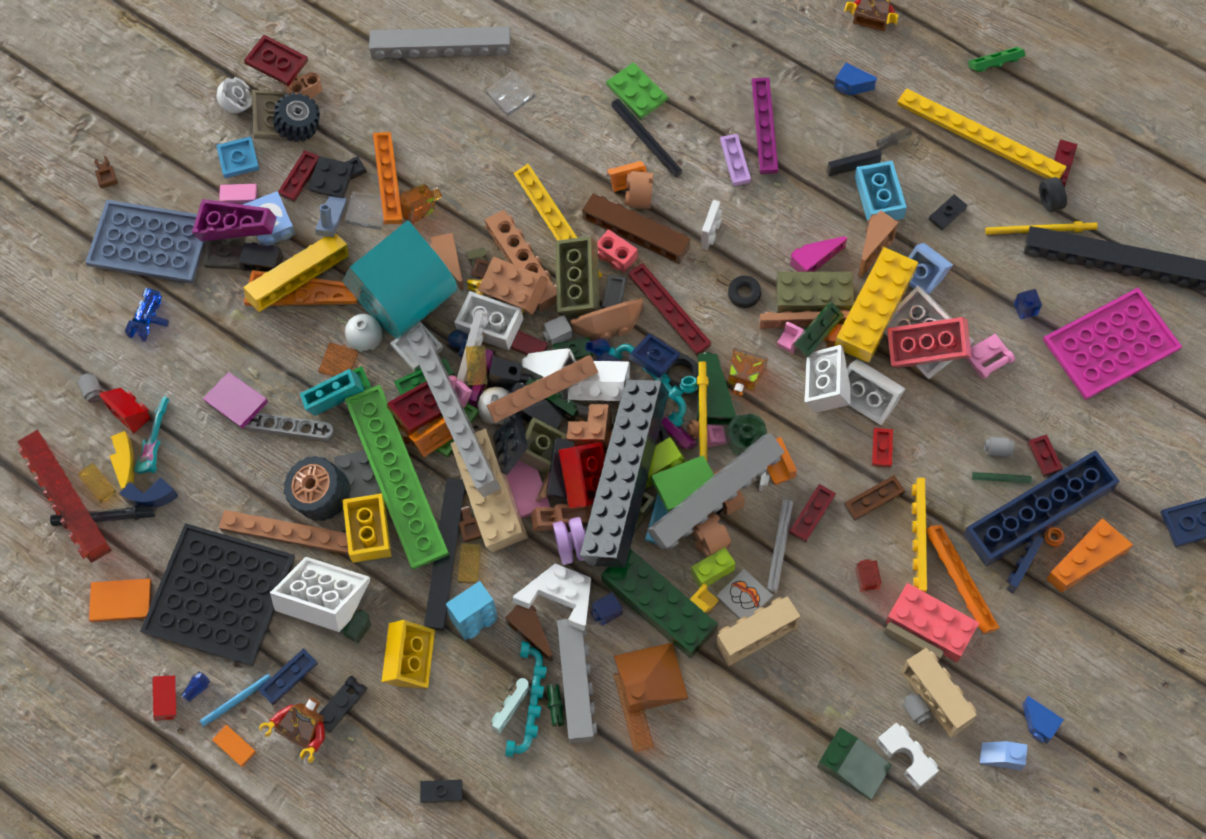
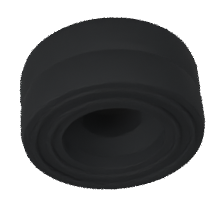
M1053 177L1040 182L1039 194L1045 209L1048 212L1064 209L1067 206V195L1061 180Z

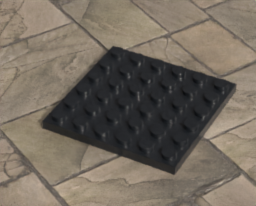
M185 523L140 632L144 635L253 667L275 612L270 592L290 573L296 557L294 554Z

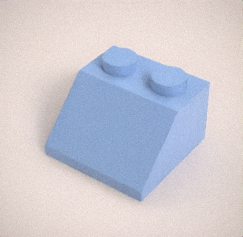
M925 243L916 245L908 257L918 262L916 272L909 286L913 289L919 286L930 294L944 279L953 264Z

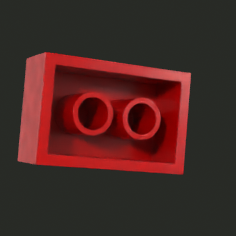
M602 442L559 450L569 508L592 505L605 461Z

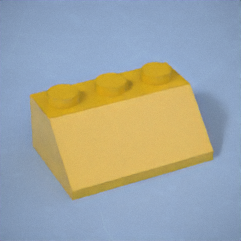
M406 620L389 623L381 682L397 687L427 689L429 686L435 630Z

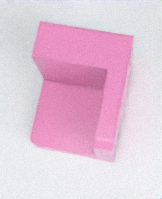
M787 322L785 330L777 342V346L794 354L797 348L793 343L803 333L804 329Z

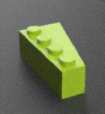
M671 437L656 445L645 489L654 485L651 480L652 475L687 462Z

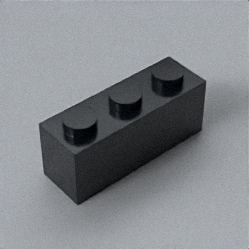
M517 382L511 387L508 394L527 385ZM545 399L519 411L521 418L526 422H529L534 417L555 429L558 428L565 415V412Z

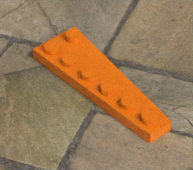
M252 270L249 283L266 272ZM313 278L270 306L357 304L358 300L343 282ZM245 297V299H244V304H245V306H252V305L246 300V297Z

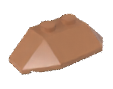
M640 298L588 313L578 319L571 320L572 332L586 338L590 337V340L595 342L607 341L617 335H626L632 331L643 311V300Z

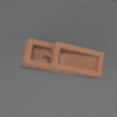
M557 504L555 507H536L531 512L533 531L553 530L552 523L563 521L566 529H569V520L580 517L582 526H586L590 519L593 504L569 508V504Z

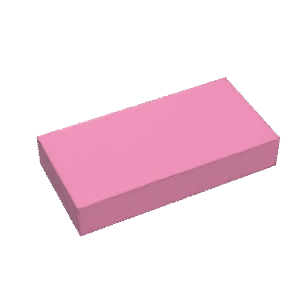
M256 184L220 185L219 201L248 203L257 199Z

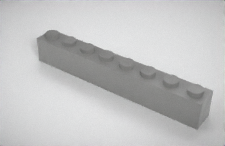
M510 26L370 30L369 50L371 58L377 59L511 54Z
M771 433L762 436L647 529V531L661 549L673 548L679 543L678 539L681 536L686 537L694 531L692 527L697 523L699 525L704 523L708 519V514L712 511L715 513L723 507L722 503L724 501H730L738 495L737 491L741 487L742 489L748 487L752 483V478L763 475L767 471L766 467L768 465H774L779 462L784 450Z

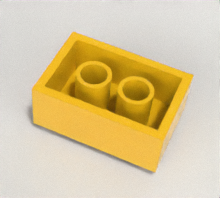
M382 493L343 499L348 552L352 563L392 557L386 506Z

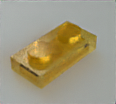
M485 345L466 346L468 385L487 384Z

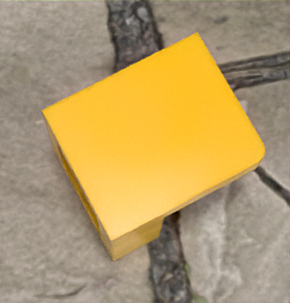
M704 583L690 600L708 615L719 602V599L707 590L708 585Z

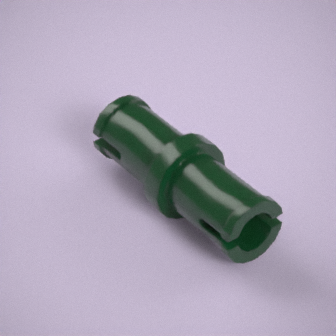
M553 684L547 685L549 697L547 705L551 712V724L553 727H556V724H558V727L565 724L562 711L564 703L561 701L559 684H555V687H553Z

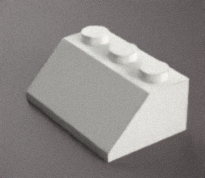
M856 359L847 369L851 388L849 406L882 425L897 405L905 388L859 359Z
M594 361L598 373L568 387V400L620 401L625 381L630 380V362Z

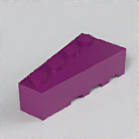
M202 199L192 233L200 241L272 234L277 217L269 208Z

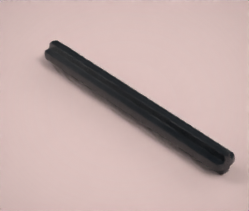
M615 99L611 103L612 108L674 177L681 175L682 169L627 107L619 99Z

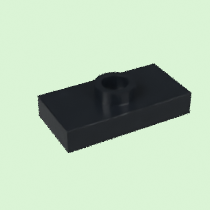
M954 194L929 216V220L942 231L965 211L968 205Z
M462 779L420 781V802H463Z

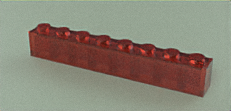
M37 429L18 440L17 442L21 447L18 449L23 459L27 458L29 460L26 463L32 473L36 472L38 475L34 478L40 487H45L46 490L43 493L48 501L52 500L54 502L52 508L57 516L61 514L63 517L60 522L66 530L70 529L72 532L68 535L74 544H79L80 548L77 550L83 559L87 557L93 563L111 552L110 546L39 430Z

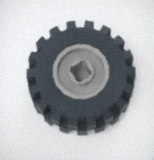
M293 92L290 95L285 94L283 98L278 100V103L275 105L273 125L276 127V132L281 133L280 136L282 138L287 137L288 141L293 139L294 142L299 140L303 142L306 141V138L310 139L312 134L316 133L320 111L318 104H315V100L309 99L310 96H303L302 93L298 92V94H295Z

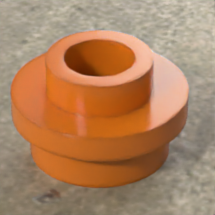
M1051 527L1046 530L1044 539L1048 545L1057 547L1063 543L1065 536L1061 529ZM1051 535H1055L1057 540H1053Z

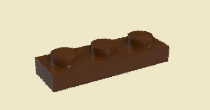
M895 475L848 500L844 503V506L853 520L856 521L904 494L905 490Z

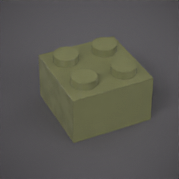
M533 417L524 428L528 448L519 461L547 474L550 469L554 439L556 437L566 439L567 434Z

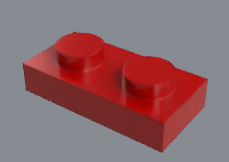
M874 428L872 466L891 468L893 429Z

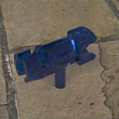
M147 287L142 294L144 300L139 301L132 321L129 320L125 328V334L129 338H133L134 334L138 332L142 342H145L148 337L151 323L164 327L169 325V320L156 317L155 314L156 310L160 308L162 299L160 292Z

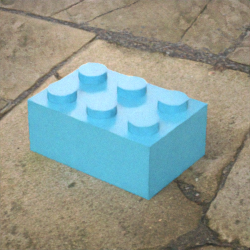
M893 161L857 167L855 181L867 222L873 214L876 215L880 210L894 220L904 219L907 206Z
M480 581L446 603L451 621L464 640L476 637L482 628L492 626L498 618L494 600Z

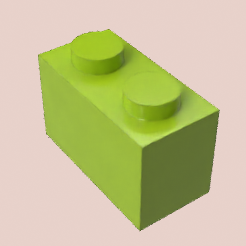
M724 547L691 566V576L699 588L704 583L709 586L735 571L736 563Z

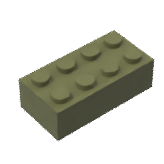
M591 236L555 241L557 312L561 316L564 315L565 318H570L600 310L598 243Z
M777 272V313L785 311L795 313L806 310L820 312L830 302L839 310L848 309L851 311L854 305L852 272Z

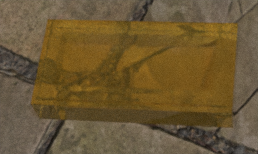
M93 462L77 473L100 503L116 492Z
M461 544L458 583L476 584L478 582L481 544Z

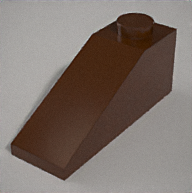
M517 605L505 617L506 623L551 662L553 660L552 653L536 614L537 610L532 605L529 609Z

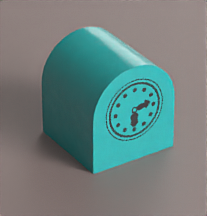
M409 220L351 265L342 280L344 285L367 312L379 321L381 327L397 339H400L457 291L455 279L445 263Z

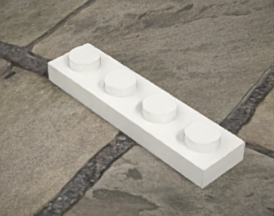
M483 310L475 311L457 380H462L466 385L472 380V366L476 364L478 359L477 348L481 346L483 341L482 330L488 323L487 312Z

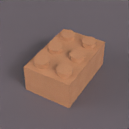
M493 257L478 291L486 297L521 308L523 312L533 315L548 281L537 273Z

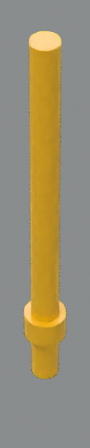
M1076 221L1072 224L986 227L985 234L1027 233L1030 226L1078 233L1083 232V230H1097L1098 225L1097 222L1083 223L1082 221Z
M699 362L697 386H699L700 456L704 455L708 463V377L706 376V362Z

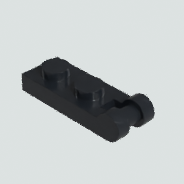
M353 675L347 678L344 685L319 712L324 717V728L330 733L368 689L364 684L360 685ZM351 688L355 690L352 696L348 693Z

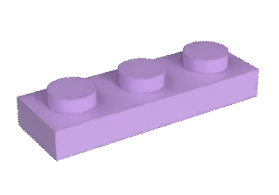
M738 134L720 137L732 185L737 186L751 183Z

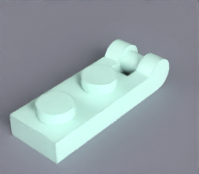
M520 678L517 681V689L512 696L509 695L503 703L505 707L500 713L497 712L491 721L493 723V730L501 734L529 693V683L524 678Z

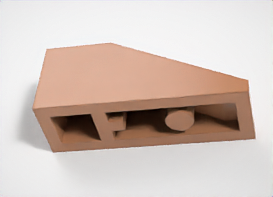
M453 233L431 237L432 244L430 246L451 272L457 287L460 290H464Z

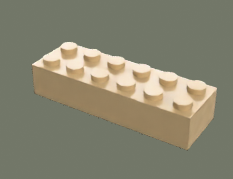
M485 428L476 432V436L501 489L486 497H483L476 489L456 443L452 442L450 444L485 546L494 553L525 540L528 536L507 476L500 471L493 436Z

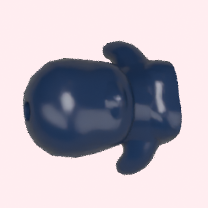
M455 330L449 334L448 343L452 348L460 349L458 356L461 357L464 354L469 335L461 330Z

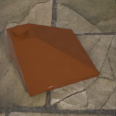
M672 642L614 656L629 713L688 700Z

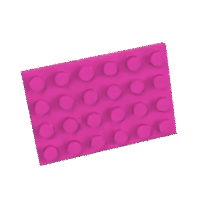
M1139 288L1043 338L1048 349L1085 400L1176 353L1182 348L1179 341Z

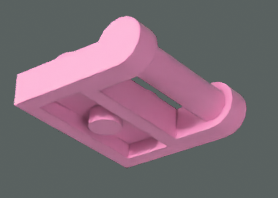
M996 334L971 347L972 358H966L982 379L987 378L991 372L1003 365L1015 361L1014 354L1006 348ZM1000 354L1003 356L1002 358L988 365L987 367L982 366L984 363L988 362L989 360L995 358Z

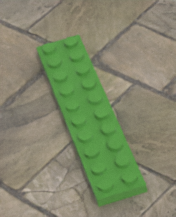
M381 385L345 398L412 570L448 556V550L394 417L387 408L388 402Z

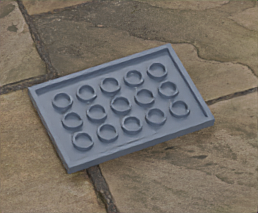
M106 200L85 263L89 267L193 284L206 241H200L192 233L197 214Z

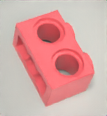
M609 229L597 242L598 258L610 263L617 271L620 270L625 273L638 258V249Z

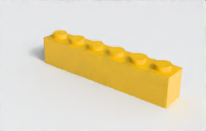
M336 233L334 237L324 236L318 242L310 245L300 253L295 254L287 261L244 286L246 300L258 312L262 311L349 256L347 243Z

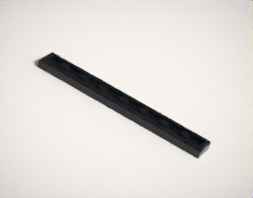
M446 479L439 531L449 555L433 563L424 622L425 627L434 630L445 629L446 603L449 602L460 529L459 522H461L462 515L461 508H463L465 495L463 479Z

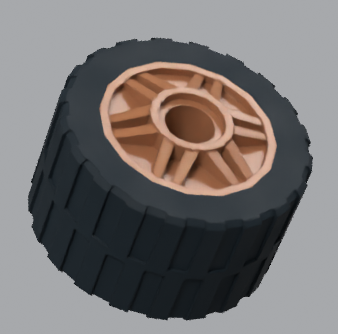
M306 457L298 461L291 467L284 481V494L290 506L305 517L315 521H325L338 515L343 509V499H349V480L345 473L323 457Z

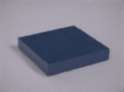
M649 333L630 353L628 358L660 379L677 361L680 353Z

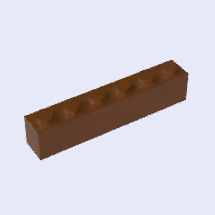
M593 193L582 210L584 220L605 230L609 229L616 235L677 264L681 263L690 248V238L687 235L677 233L666 225L662 226L651 218H645L634 210H628L617 202L613 203L602 195Z

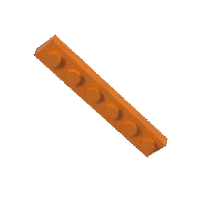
M391 132L373 133L384 225L402 224Z
M934 525L927 528L926 532L930 542L935 546L939 558L944 562L947 572L954 580L959 594L963 596L968 610L973 614L975 620L979 622L978 628L983 634L998 630L1000 627L943 526Z

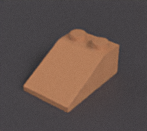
M881 210L876 215L873 214L867 222L869 226L865 231L867 235L858 277L860 278L878 259L883 247L888 248L895 238L899 222Z

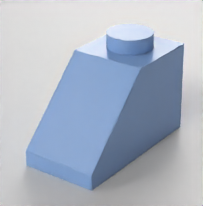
M1008 741L981 743L979 764L1021 771L1026 765L1027 745Z

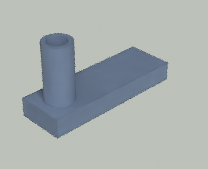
M329 196L326 204L320 205V219L315 229L316 235L335 236L347 205V198Z

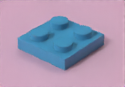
M252 137L216 145L224 178L260 170Z

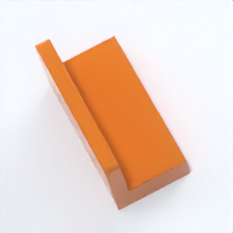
M642 161L608 169L607 173L610 176L613 191L627 189L628 173H631V171L647 172L645 164Z
M442 416L408 436L415 443L423 457L453 439Z
M781 437L776 439L784 450V453L780 456L781 460L774 465L770 464L766 467L774 485L795 478L797 469Z

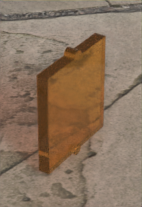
M329 342L318 372L334 377L348 369L352 370L359 350Z

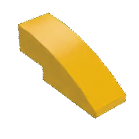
M126 431L111 436L116 453L109 456L122 490L130 482L133 484L135 473L133 446Z

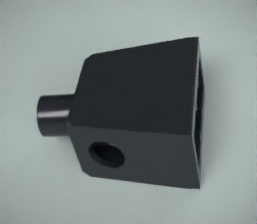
M493 357L487 388L501 387L510 391L511 387L517 382L526 384L532 378V375L521 373L522 364Z

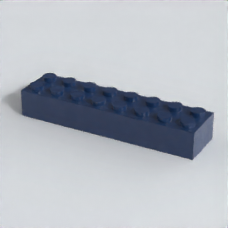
M1095 450L966 528L963 536L987 567L1029 542L1030 539H1034L1037 535L1042 534L1047 529L1110 493L1120 481Z

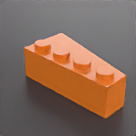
M1102 518L1050 572L1046 580L1062 593L1087 576L1097 572L1100 568L1110 564L1118 557L1128 553L1133 544Z

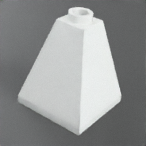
M566 348L528 353L527 357L523 358L521 364L526 374H531L532 378L536 380L560 370L576 360L571 350ZM568 388L558 392L562 395L561 397L566 398Z

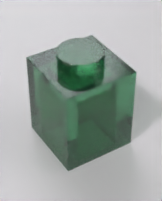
M355 610L351 620L341 630V633L358 644L372 625L369 620L370 616L362 610H359V612Z

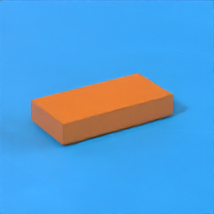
M227 724L212 739L241 767L256 753Z

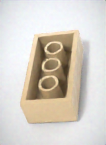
M788 596L783 599L779 597L771 602L772 605L767 608L760 607L749 618L747 616L742 617L736 622V625L731 628L726 626L719 631L716 647L728 667L798 628L800 615Z
M925 648L905 662L901 672L917 694L921 695L930 708L931 713L950 738L971 725L977 716L975 707L971 702L965 700L962 696L963 691L961 688L953 684L950 680L949 672L945 668H941L938 664V658L932 651L929 652Z

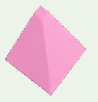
M707 425V448L727 443L722 425Z

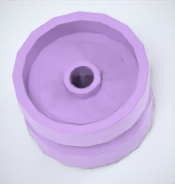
M580 517L569 520L570 532H567L563 521L552 523L562 565L573 562L572 550H575L579 561H584L580 553L586 532L583 529Z

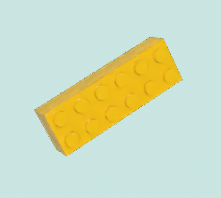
M883 247L836 337L835 346L842 345L845 353L865 362H870L916 272L917 261Z

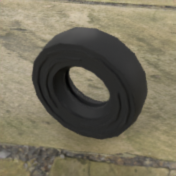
M738 276L729 284L728 296L735 306L750 308L760 300L761 287L758 281L751 276ZM742 286H747L751 289L752 294L746 298L741 297L737 292L738 289Z

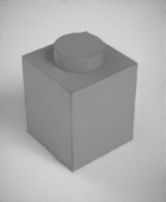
M564 315L544 324V332H542L546 342L550 341L552 347L555 343L566 342L573 338L572 329Z

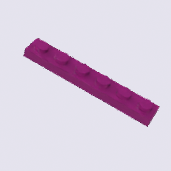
M769 77L752 78L751 85L760 174L778 173Z

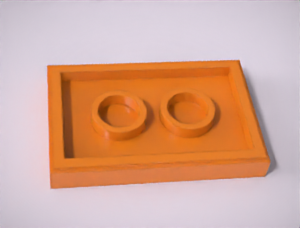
M149 578L91 582L89 621L145 619L151 606L152 580Z

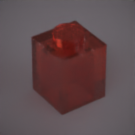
M864 559L857 563L855 571L860 592L880 589L882 581L877 560Z

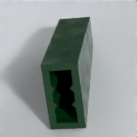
M710 352L698 354V376L699 362H706V376L708 377L707 425H735L736 413L717 354ZM699 388L697 389V421H699Z

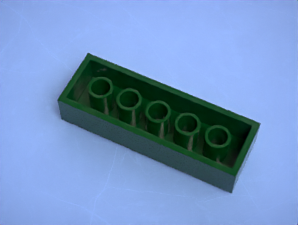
M631 548L625 568L608 567L601 574V582L690 659L717 631L718 623Z

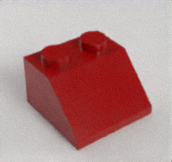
M117 388L99 394L108 410L133 434L151 419L147 413L149 409L142 402L138 404L135 401L137 398L130 391L125 392L122 388Z

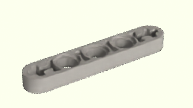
M258 413L253 418L255 422H251V425L247 424L244 427L246 430L323 442L330 441L334 436L332 425L327 422ZM273 420L274 426L266 428L264 426L266 421ZM285 423L293 424L292 429L289 431L283 430V426ZM309 425L312 429L309 433H302V427ZM328 429V432L323 435L321 431Z

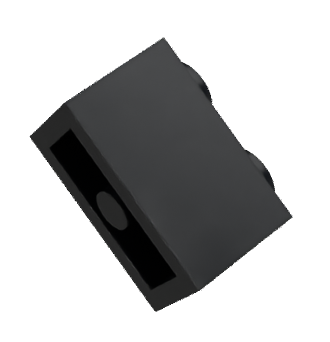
M255 242L244 243L239 263L243 271L269 272L282 263L283 254L281 249L274 245L264 246Z

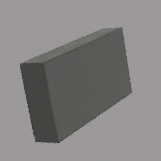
M608 275L602 309L622 303L627 282L626 277Z

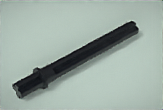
M134 505L130 508L54 514L50 516V524L52 526L127 519L138 521L139 518L155 517L156 508L154 505L142 507Z

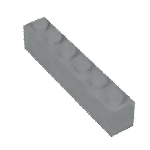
M568 619L557 620L569 744L594 741L593 735H597L596 722H592L591 715L595 714L594 702H590L589 695H593L592 682L588 683L587 675H591L590 663H586L585 656L589 655L588 643H584L583 636H587L586 626L585 630L582 631L567 625Z

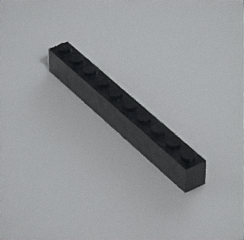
M1034 226L1029 227L1026 235L1023 254L1031 257H1042L1050 261L1057 260L1070 265L1077 264L1086 268L1117 272L1125 276L1132 275L1146 280L1152 279L1161 283H1172L1181 287L1197 288L1200 291L1206 290V260Z

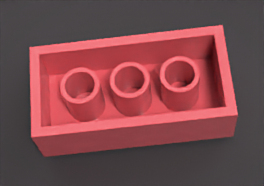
M964 317L887 328L891 366L895 368L972 358L968 320Z
M909 583L904 587L886 620V624L892 622L944 652L943 656L958 663L979 625V622Z

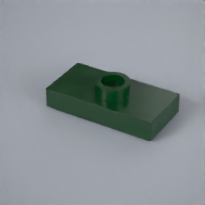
M590 337L553 344V350L570 349L575 360L582 359L588 355L593 357Z

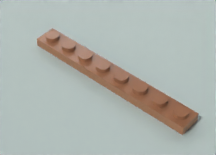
M224 510L219 525L221 531L349 555L347 534L345 532Z

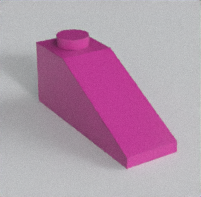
M842 236L807 244L800 249L797 248L791 254L790 265L797 272H815L846 247L847 238Z

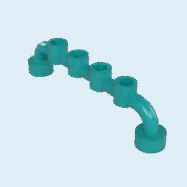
M626 343L619 345L617 348L612 346L608 354L615 361H620L624 357L622 352L628 351L631 353L635 347ZM644 369L655 381H662L669 391L668 396L678 404V412L673 411L668 418L674 425L680 427L685 422L683 417L687 409L686 403L681 397L683 391L678 386L672 387L669 384L671 378L667 374H664L659 379Z
M522 641L520 651L521 658H528V655H532L535 658L524 741L521 745L516 746L515 741L507 740L505 757L513 758V754H521L527 751L531 746L532 738H537L538 726H534L535 718H540L541 706H537L538 698L543 697L544 686H540L541 678L545 679L547 667L543 666L541 652L534 647H530V642Z

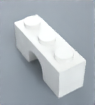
M895 723L877 739L876 744L889 759L894 754L900 752L910 757L911 766L905 771L904 776L918 791L938 773V765L931 757L927 758L923 753L922 746L918 742L912 741L909 737V732L904 726H899Z

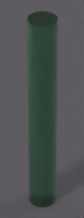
M972 472V480L1032 482V476Z

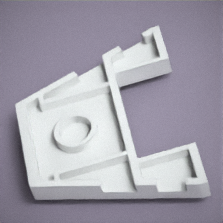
M554 564L513 596V603L529 609L537 595L573 608L574 610L568 618L567 625L584 631L591 577Z

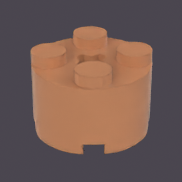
M636 171L628 173L626 187L630 188V191H626V206H629V208L651 209L653 173Z
M713 512L707 515L708 519L701 525L697 523L692 527L694 531L690 533L696 539L694 542L698 552L702 551L706 558L724 547L726 549L729 548V544H731L727 529L724 525L721 526L717 522L720 518Z

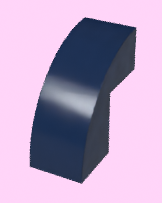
M161 477L144 494L131 482L119 493L127 503L133 506L137 505L138 507L154 505L157 508L170 503L178 497L176 491Z

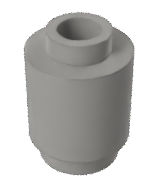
M90 373L82 375L77 383L84 399L89 403L100 400L99 394L102 393L96 376Z
M990 436L989 440H985L984 451H987L989 456L1007 457L1013 455V440Z
M912 693L904 698L905 703L903 707L918 725L932 717L930 708L920 694L915 695Z

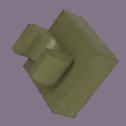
M485 247L466 251L468 259H472L473 267L477 258L485 260L483 256L487 255Z

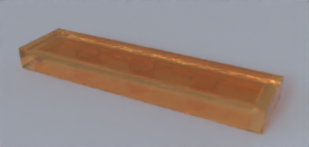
M614 673L613 677L634 753L654 748L644 710L629 713L619 674Z

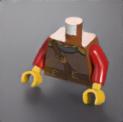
M856 0L855 2H847L844 9L845 12L849 11L854 15V24L884 32L887 24L894 23L897 25L898 14L895 13L893 6L890 5V0Z
M310 697L306 705L303 703L289 705L277 712L269 720V723H262L259 726V731H262L263 728H269V731L265 733V737H269L274 727L275 732L303 749L300 753L302 760L309 754L310 756L307 761L312 763L314 761L313 753L318 751L325 740L324 717L316 712L320 702Z

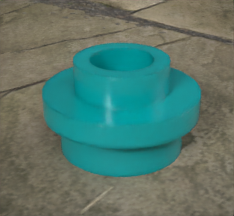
M686 376L681 380L680 389L685 393H693L699 388L697 380L693 376Z

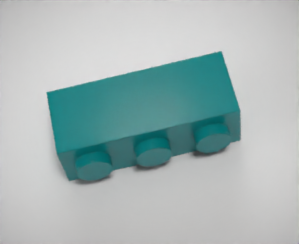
M348 369L300 393L305 410L316 416L345 402V398L363 392L364 388L359 375Z

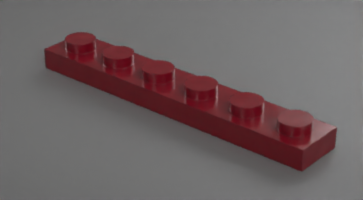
M643 263L628 272V277L696 356L711 346L710 340Z

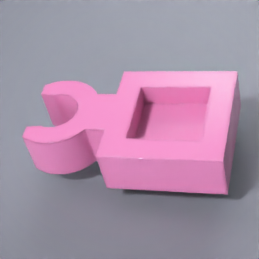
M450 375L449 378L463 407H466L472 390L462 380H457L455 376Z

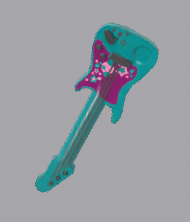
M165 396L161 399L154 412L155 418L149 439H144L142 442V451L134 467V472L137 474L155 473L157 471V450L161 443L157 440L163 414L170 401Z

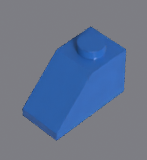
M845 63L835 79L834 88L848 95L872 91L876 87L877 77Z
M1028 696L1022 705L1029 732L1033 734L1032 736L1035 740L1047 744L1064 719Z

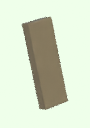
M889 622L885 629V635L918 653L925 648L929 652L932 651L938 658V662L944 653L939 648L892 622Z

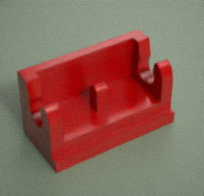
M175 675L153 676L154 721L175 719Z

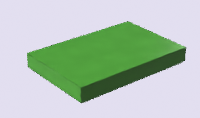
M703 455L651 476V480L666 510L669 512L712 478L714 474Z

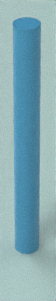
M265 675L199 720L203 727L259 690L271 678L270 675Z

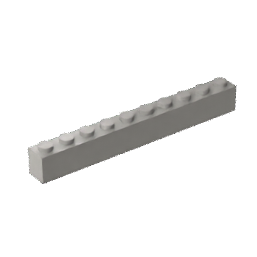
M423 326L406 334L476 489L483 497L501 489L430 335Z

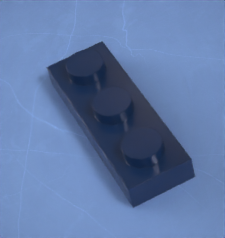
M1037 535L1034 541L1029 540L1024 549L1028 551L1025 557L1021 555L1015 565L1019 567L1017 572H1011L1006 581L1009 583L1007 591L1014 594L1044 538Z
M303 648L258 691L273 706L318 663Z

